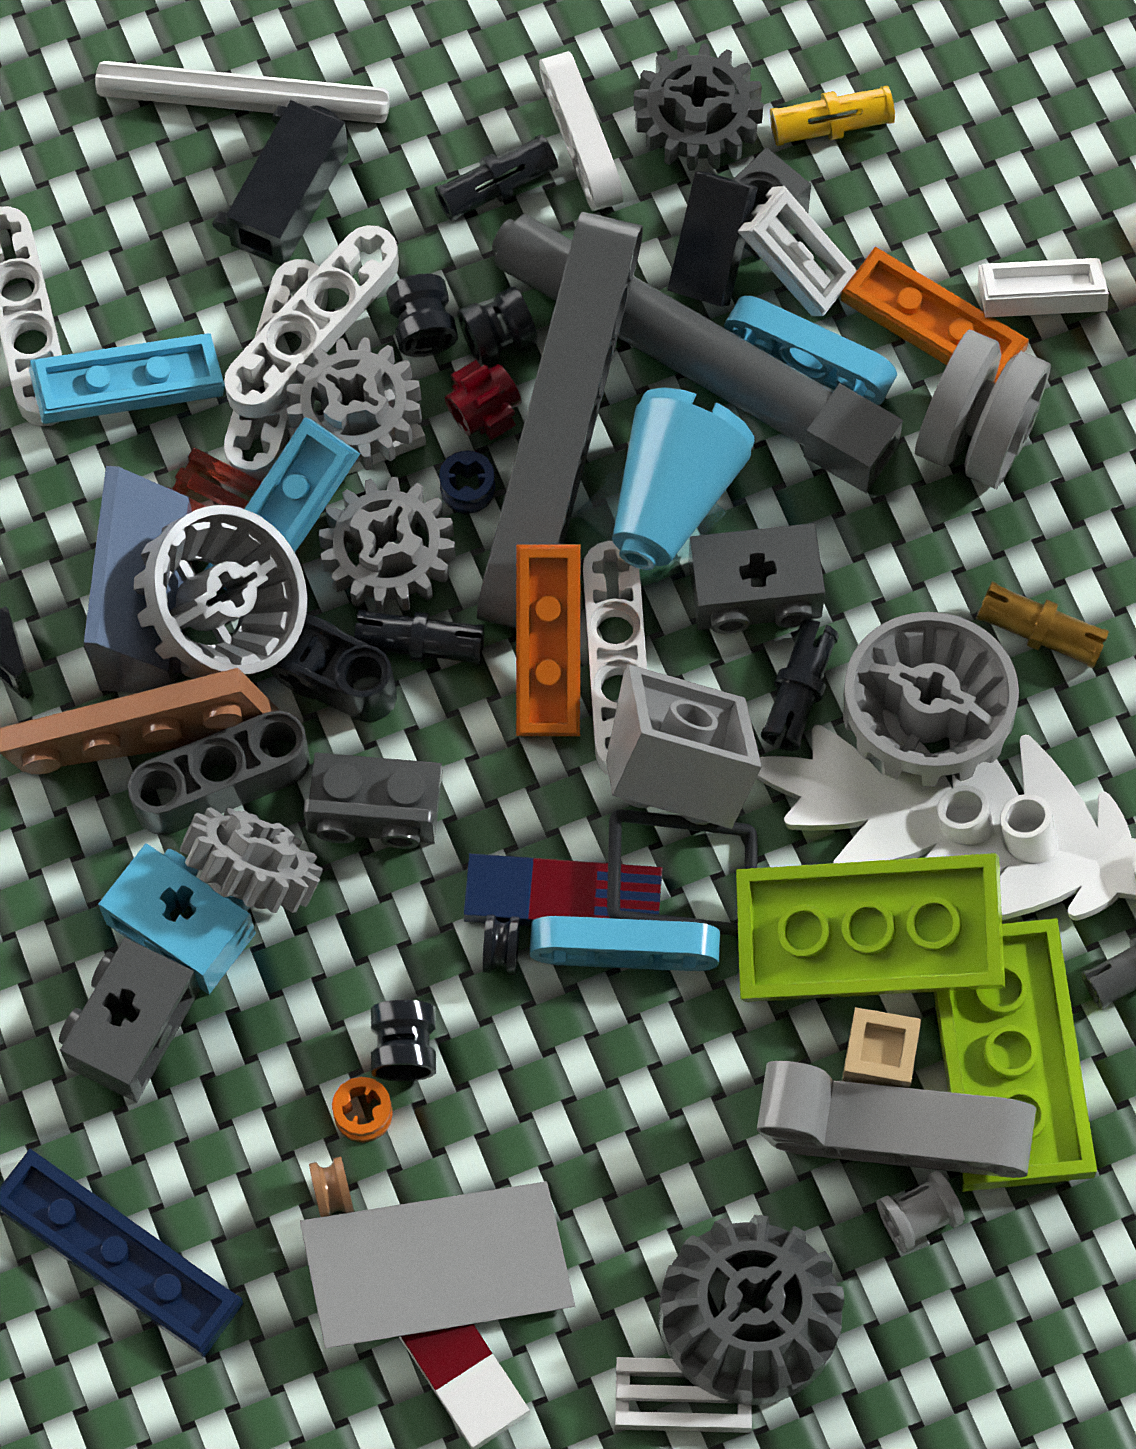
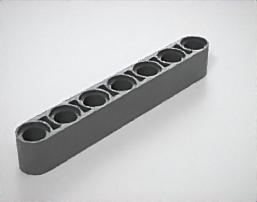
M581 212L578 218L477 606L478 620L516 628V545L565 543L639 257L643 236L642 225Z

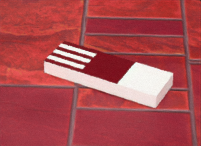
M474 1324L399 1336L471 1449H479L530 1415V1409Z

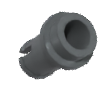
M1136 937L1130 940V948L1090 970L1087 969L1081 972L1086 989L1093 1001L1102 1010L1107 1008L1112 1002L1136 990Z

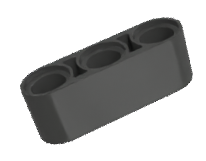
M278 710L267 712L145 761L136 767L130 775L128 782L129 797L137 820L144 829L151 833L160 835L171 834L189 827L197 812L204 815L207 808H213L222 814L226 808L234 809L293 785L303 778L310 764L304 726L297 717L289 712ZM285 740L295 745L294 749L284 757L275 758L264 753L267 746L274 741ZM226 764L235 768L232 776L225 781L213 782L204 778L207 771L215 765ZM167 788L176 792L173 799L165 805L151 806L145 803L147 796L156 789Z

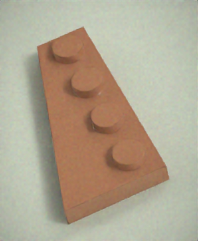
M234 668L1 727L0 754L22 772L45 774L56 771L61 766L177 749L261 714L279 711V708L239 668Z

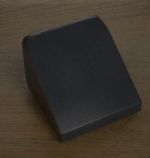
M4 606L0 609V679L21 698L25 697L28 699L34 691L15 625L9 609Z

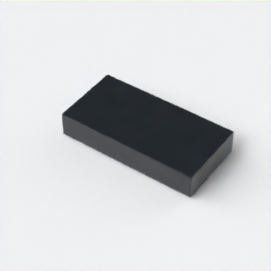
M695 171L667 291L720 307L730 306L745 244V239L738 233V230L744 222H750L758 190L757 186L705 171Z

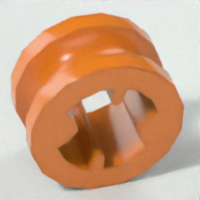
M362 1076L349 1079L340 1085L334 1094L332 1110L336 1126L342 1135L351 1141L362 1143L374 1141L384 1135L391 1125L393 1111L389 1093L383 1084L375 1079ZM365 1095L368 1104L373 1098L380 1103V1105L372 1109L374 1120L370 1123L360 1124L358 1116H355L352 1121L346 1118L345 1115L353 1110L351 1099L356 1096Z

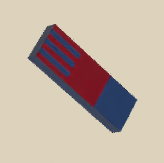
M469 853L464 922L485 923L487 914L495 915L496 919L502 923L508 922L511 916H519L520 926H531L533 920L546 916L610 918L607 912L608 863ZM621 864L620 910L659 915L663 867Z

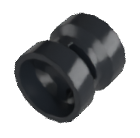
M431 273L411 275L396 281L388 288L386 297L390 314L399 319L395 334L401 353L410 357H426L441 353L456 343L458 332L454 317L446 312L445 309L449 302V296L445 280L441 276Z
M515 286L497 293L494 301L482 306L478 303H473L457 310V317L465 341L474 359L477 360L480 366L497 360L505 349L514 347L521 350L538 342V335L531 313L523 296Z
M391 1000L375 1004L371 1007V1031L377 1035V1047L371 1052L372 1076L387 1081L402 1082L424 1080L436 1074V1051L430 1046L429 1035L436 1030V1009L434 1005L418 1000Z

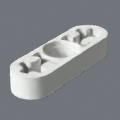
M567 51L540 59V73L547 98L591 210L597 211L623 203L621 182L614 160L572 54Z

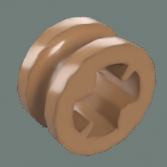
M342 1157L333 1158L332 1164L328 1167H320L317 1162L310 1163L309 1169L320 1216H331L336 1211L344 1213L354 1212Z

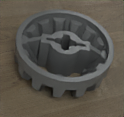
M754 1215L750 1222L731 1224L729 1217L715 1221L710 1231L699 1237L695 1235L690 1236L683 1243L679 1255L666 1271L659 1301L660 1333L669 1357L673 1359L682 1371V1375L694 1386H698L719 1398L729 1400L727 1402L763 1405L781 1401L799 1393L810 1385L824 1370L833 1354L842 1329L844 1292L843 1287L837 1286L832 1274L833 1262L826 1251L818 1254L806 1242V1232L800 1228L793 1226L787 1231L769 1225V1216ZM747 1253L764 1254L776 1259L766 1269L753 1266L743 1268L738 1272L727 1262V1260L735 1256ZM717 1270L728 1280L723 1295L720 1313L714 1319L709 1308L707 1292L710 1279ZM796 1278L801 1291L802 1305L799 1317L794 1325H792L782 1315V1311L793 1279ZM767 1295L763 1311L753 1308L748 1313L743 1312L737 1318L741 1301L750 1305L757 1299L761 1301ZM777 1328L783 1333V1335L773 1340L766 1341L772 1337Z

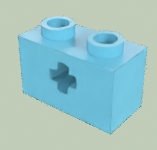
M145 843L98 903L104 920L108 926L124 937L193 970L199 988L210 995L256 934L251 914L247 912L250 907L246 906L241 899L233 896L223 897L215 892L208 884L196 877L199 872L198 869L188 867L185 864L186 858L178 852L167 849L162 854ZM187 906L192 907L193 915L186 920L179 915L175 922L171 920L169 913L175 908L184 913Z

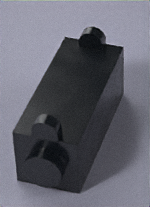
M290 100L287 107L278 106L272 115V120L276 124L274 131L227 213L218 212L212 222L213 227L217 231L230 237L231 246L280 266L289 261L349 152L344 121L324 107L317 105L307 107Z

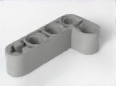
M771 1061L766 1065L757 1131L773 1147L794 1154L1020 1178L1028 1174L1036 1107L1026 1102L1000 1097L835 1081L826 1071L812 1065L791 1061Z

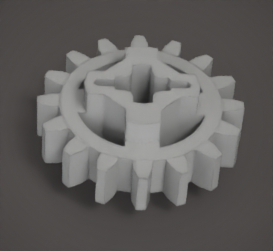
M364 337L359 343L357 350H349L343 338L337 339V353L330 356L320 347L314 349L316 365L312 368L299 363L296 367V373L300 384H290L287 386L289 404L292 405L286 408L290 427L298 428L305 417L312 419L361 453L358 458H360L365 470L372 469V455L380 452L389 461L395 459L393 442L396 440L410 445L413 441V436L409 424L421 423L422 419L420 404L416 403L422 400L419 381L411 380L413 377L409 361L404 360L394 365L393 347L386 345L378 354L372 353L370 340ZM386 385L390 387L395 395L394 408L388 405V399L385 397L384 388ZM315 400L321 403V408L324 410V420L322 423L319 422L313 412Z
M391 477L387 490L378 491L372 479L365 480V495L358 497L348 489L342 492L345 506L344 511L329 507L326 511L328 525L331 528L319 530L320 546L326 550L320 554L324 572H334L331 575L333 589L336 592H340L351 586L352 604L357 607L367 597L374 598L378 613H384L388 600L397 599L403 611L409 610V595L415 592L426 600L432 598L430 580L446 582L449 575L448 565L444 561L455 560L456 555L455 542L449 540V538L454 536L452 519L440 518L443 514L442 501L437 497L423 503V487L419 483L412 486L407 493L401 492L398 477ZM417 523L423 527L428 535V547L423 545L422 538L415 535ZM398 538V544L392 542ZM347 542L352 544L353 551L359 554V564L357 567L347 556ZM376 545L383 547V549L379 548L377 551Z
M207 808L204 815L197 812L180 847V852L188 855L185 864L188 867L202 870L199 879L208 883L215 892L223 897L233 896L241 899L249 907L254 906L257 909L267 908L273 913H277L280 905L292 913L297 912L299 905L307 907L322 873V868L314 864L317 856L314 853L300 850L302 841L299 838H294L295 835L288 828L280 823L271 824L259 820L257 815L249 814L246 811H234L232 808H226L224 815L213 808Z

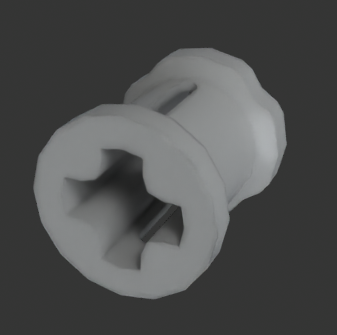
M939 1170L928 1174L926 1183L895 1199L886 1195L877 1200V1207L883 1224L895 1245L903 1253L915 1249V1241L947 1224L955 1228L963 1224V1220H965L956 1194L948 1180Z

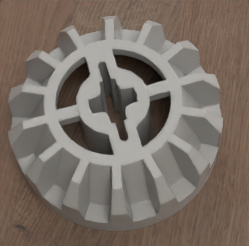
M229 505L203 507L164 526L162 533L144 547L141 556L146 567L134 577L133 590L137 594L145 595L147 607L138 613L137 616L141 627L153 625L162 641L156 646L155 651L163 659L172 657L180 659L182 661L180 667L184 675L195 679L239 668L248 677L277 664L296 644L302 632L307 612V589L304 574L299 560L288 541L272 524L259 515L246 509ZM187 561H205L215 566L195 575ZM177 570L183 583L179 586L176 594V607L169 610L166 590L171 575ZM226 587L227 591L218 596L215 603L206 606V602L217 595L216 591ZM239 618L237 627L230 636L224 624ZM189 626L198 631L212 630L220 644L205 645L197 643L186 637L180 630Z
M919 612L902 615L883 623L871 631L853 652L845 675L843 720L845 728L853 731L856 736L857 751L864 759L876 757L882 761L887 776L897 780L901 771L921 775L922 786H936L940 776L954 774L955 778L961 782L973 777L977 765L982 762L993 763L1001 754L1004 741L1011 734L1019 699L1017 674L1009 655L1002 645L977 624L958 616L938 612ZM883 709L898 715L901 728L909 736L904 746L897 742L889 733L884 722ZM946 737L958 742L954 747L942 752L922 753L915 751L919 742H938Z

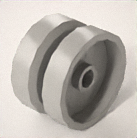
M969 329L958 343L937 385L924 417L914 454L946 468L959 457L971 436L972 439L964 463L966 476L997 490L1031 432L1040 409V400L1049 378L1051 364L1020 351L1006 363L995 383L994 380L1002 355L1000 344L992 338Z

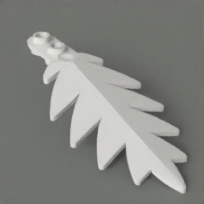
M883 710L884 722L889 733L897 742L904 746L909 736L901 728L899 719L890 711ZM815 725L812 728L813 759L785 756L760 757L762 768L756 779L798 800L784 817V822L788 829L818 831L863 826L835 858L834 863L917 858L926 853H929L926 857L996 853L999 856L1002 920L1038 911L1075 894V898L1067 909L1069 918L1075 921L1099 913L1112 905L1118 897L1136 900V839L1131 838L1127 822L1118 805L1107 792L1099 793L1097 828L1084 801L1070 780L1054 760L1029 735H1023L1020 738L1023 795H1018L1011 780L997 759L993 763L982 762L977 765L973 777L960 782L952 774L953 788L945 775L940 776L936 786H922L921 775L901 771L896 780L885 774L882 761L881 774L868 759H864L856 748L821 725ZM949 739L950 748L958 744V742ZM921 742L918 743L915 751L930 753Z

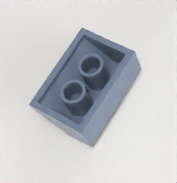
M106 466L84 645L100 691L140 693L175 684L177 682V673H183L180 667L182 662L177 657L163 659L155 651L156 646L162 640L154 626L141 627L137 614L145 609L147 605L145 595L137 594L133 590L134 577L146 567L141 556L146 544L157 538L162 533L164 526L191 513L192 509L189 497L116 466ZM177 570L173 572L167 585L166 594L169 610L176 607V594L179 586L183 583Z

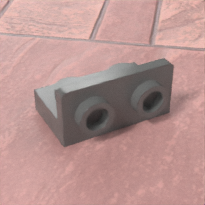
M315 752L309 799L305 800L303 812L307 832L316 833L318 838L331 843H350L355 840V837L381 839L383 844L399 849L416 848L419 846V842L435 844L443 774L442 763Z

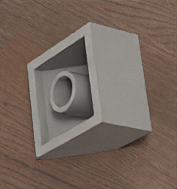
M627 665L623 674L606 758L612 796L619 797L634 807L648 808L651 806L680 814L683 818L695 824L706 825L707 823H712L732 829L762 768L746 698L634 665Z

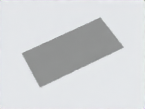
M547 1181L300 1220L325 1349L576 1307Z

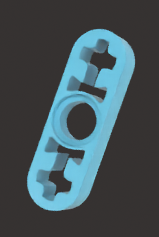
M754 296L740 297L724 324L726 330L818 383L833 390L840 383L876 405L884 401L897 377V371L892 363L877 352Z
M546 916L537 918L531 923L530 957L541 963L675 971H704L719 965L720 931L718 928L704 923L571 916Z

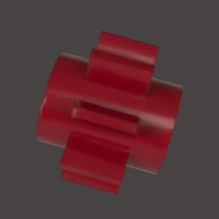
M474 360L451 374L455 382L452 386L454 391L445 396V402L453 419L466 435L470 436L479 431L481 435L486 433L489 439L493 440L516 426L512 418L515 415L513 409L522 404V399L514 381L501 365L497 364L488 369L486 365L481 367L477 360Z

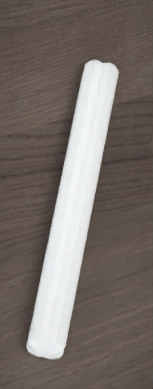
M111 61L100 62L95 76L97 94L103 97L274 113L278 106L287 107L290 100L307 107L313 105L324 107L332 111L340 120L383 123L386 121L390 103L388 90L380 87Z

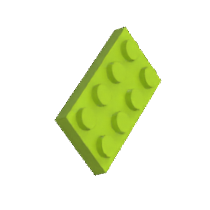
M996 853L736 869L740 999L745 1002L1005 988L999 856Z
M1057 918L1002 924L1005 988L933 992L948 1092L1014 1099L1036 1107L1027 1176L1010 1178L959 1172L962 1192L1091 1179L1097 1173Z

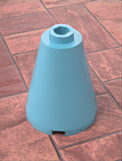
M665 387L647 390L635 408L612 540L620 550V557L626 563L639 569L652 570L655 566L668 565L748 462L755 442L754 435L746 423L733 412L718 403H715L712 412L693 405L697 394L686 390Z

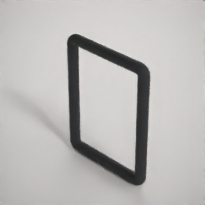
M625 809L616 810L610 815L607 912L610 918L697 922L718 928L721 935L738 936V923L620 910L622 822L745 836V869L757 868L758 836L754 827L737 822L734 823L732 829L712 823L700 825L692 823L682 816Z

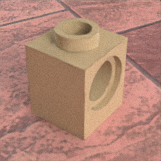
M855 1007L842 1081L910 1088L921 1019Z

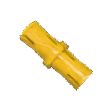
M887 85L881 86L879 89L837 96L835 91L821 94V100L783 108H770L769 113L772 134L777 146L828 135L831 141L843 138L846 131L884 123H895L893 98ZM857 109V111L852 114L808 122V119L833 115Z

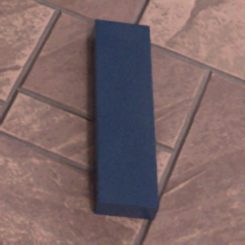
M32 1149L27 1151L0 1186L1 1214L202 1358L205 1357L244 1304L242 1298Z

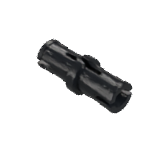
M538 135L533 140L499 157L491 153L481 158L479 167L443 185L436 186L434 188L435 195L442 211L453 222L459 216L496 198L500 202L511 198L514 189L549 171L558 169V162L547 139L543 135ZM517 167V169L505 174L507 171ZM493 178H496V179H494V180L488 182L487 184H485V185H483V186H481V187L475 189L477 186H479V185H481V184H483V183H485V182H487V181H489V180H491V179H493Z
M360 609L357 615V621L360 622L356 623L354 638L370 646L377 647L383 652L410 655V661L423 663L425 657L480 665L482 659L480 651H483L485 624L474 625L433 620L429 618V613L418 611L414 617L369 612Z
M804 620L800 623L799 633L787 668L779 670L774 683L778 693L766 725L762 729L761 738L774 746L777 736L781 735L784 724H787L779 748L782 750L796 751L800 748L801 738L813 703L821 701L826 688L822 678L834 645L838 641L839 634L834 628L826 625L823 634L818 638L816 647H814L813 642L821 623L818 621Z

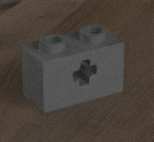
M815 523L689 537L688 563L697 630L712 629L716 633L732 634L741 632L752 624L775 622L776 625L781 627H797L804 620L822 617L825 588ZM751 578H761L762 587H752Z
M124 937L115 954L107 952L100 960L91 981V986L95 989L83 1010L75 1008L70 1013L60 1032L59 1043L63 1044L60 1052L68 1069L137 1103L199 994L200 988L193 970ZM129 1008L135 1009L137 1018L134 1022L131 1023L124 1018L122 1025L116 1026L113 1016L118 1011L126 1016Z

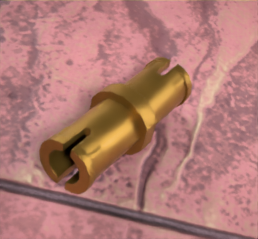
M993 581L988 588L982 602V607L976 617L977 620H983L1028 639L1027 646L1039 650L1040 646L1043 645L1082 662L1090 668L1095 666L1103 649V642L1106 641L1109 633L1106 629L1098 628L1057 611V603L1046 599L1044 605L1001 587Z

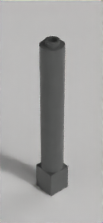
M527 214L521 215L516 221L512 219L506 220L498 230L492 243V251L497 253L495 266L550 299L557 300L572 240ZM633 276L618 334L619 339L805 446L804 458L867 494L899 447L903 424L901 418L840 383L834 391L830 390Z

